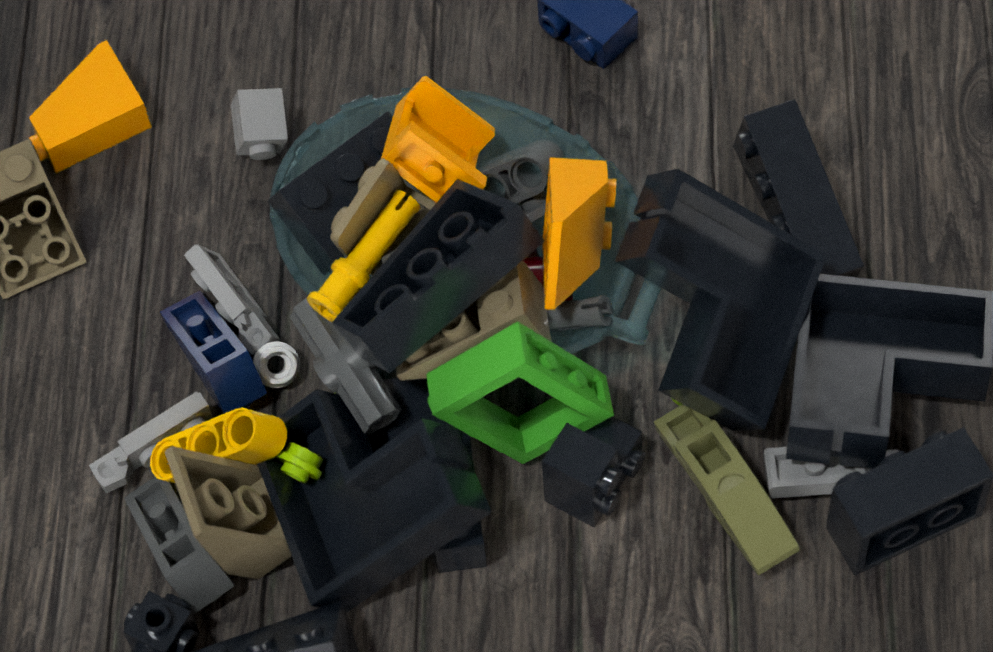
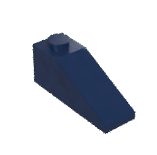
M201 291L160 311L174 338L223 413L237 408H247L254 400L267 394L248 350Z

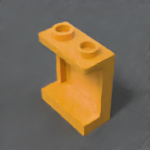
M423 76L396 105L381 159L384 158L391 162L399 176L437 203L457 179L481 189L485 188L487 176L476 169L479 152L494 137L496 130L491 124L429 77Z

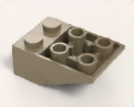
M30 139L0 151V295L4 300L87 263Z
M521 261L396 368L397 377L400 380L427 378L426 374L516 322L522 323L552 342L547 310L544 307L542 284L525 262Z

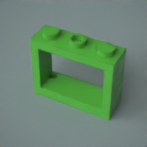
M520 322L512 324L426 374L429 389L428 404L432 415L521 464H525L547 452L566 423L586 431L614 416L606 375ZM520 377L553 398L517 417L483 397Z

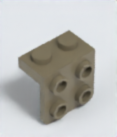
M384 158L379 160L375 167L371 166L364 172L358 184V193L348 207H343L337 213L332 222L330 239L345 258L372 225L396 190L406 192V196L403 198L405 201L409 196H412L420 204L421 209L413 216L385 255L394 251L436 204V202L408 187L401 176H399L393 164ZM380 260V262L370 273V277H372L374 273L381 267L382 260Z

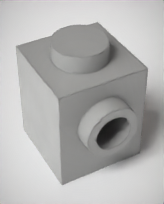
M282 88L237 90L231 103L236 155H250V158L253 160H265L275 157L276 153L282 151L288 140Z

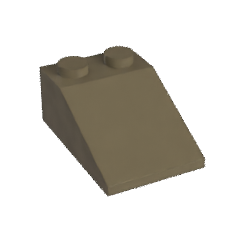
M173 446L164 451L194 537L226 574L259 580L292 556L258 465Z

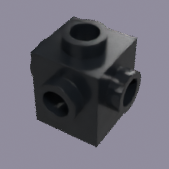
M148 591L141 604L135 603L124 620L123 634L131 648L130 652H192L200 632L191 613L192 608L190 605L175 595L166 594L163 598Z

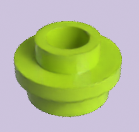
M289 442L286 450L281 451L276 456L278 460L284 463L280 471L299 482L306 484L309 477L319 480L322 474L319 468L323 459L295 443Z

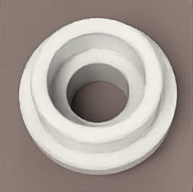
M272 341L264 344L257 350L253 358V363L262 383L271 388H282L289 385L299 373L300 360L298 354L290 345L284 342ZM273 356H281L284 360V367L278 373L270 372L267 367L268 360Z

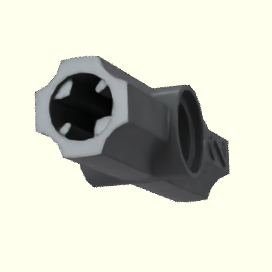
M305 298L293 308L294 311L289 317L316 358L313 360V366L317 375L332 392L341 396L365 434H372L386 427L397 418L402 409L376 371V365L362 359L332 322L317 313L306 300L307 298Z

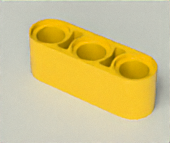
M237 408L159 441L153 448L150 457V467L156 478L175 483L164 452L171 446L256 465L275 457L282 451L287 440V429L285 423L279 417L246 408Z

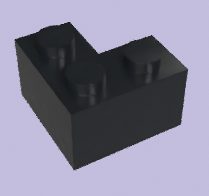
M613 416L586 431L566 423L541 461L544 501L595 527L603 514L606 516L612 514L622 494V491L619 490L620 486L627 476L635 477L644 462L646 453L642 451V431Z

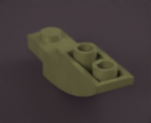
M682 404L654 421L659 436L703 494L710 511L758 576L800 551L799 545L772 501L715 419L711 421L709 417Z

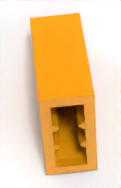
M107 40L99 43L29 117L35 135L28 138L38 159L43 161L48 158L53 169L58 173L151 128L144 102Z

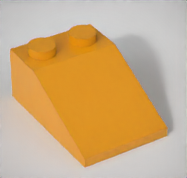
M549 157L543 239L545 242L542 244L545 309L555 310L600 268L601 251L610 250L612 222L605 221L606 207L614 208L616 179L608 178L607 161Z

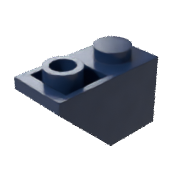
M537 0L538 22L542 29L552 37L558 36L572 46L574 52L585 61L591 60L602 69L607 67L638 37V11L623 0Z

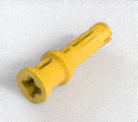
M396 190L393 197L346 258L343 257L334 261L330 267L332 270L331 275L318 292H311L306 299L317 313L332 322L370 279V273L413 216L421 209L420 204L412 196H409L405 201L403 198L406 196V192Z

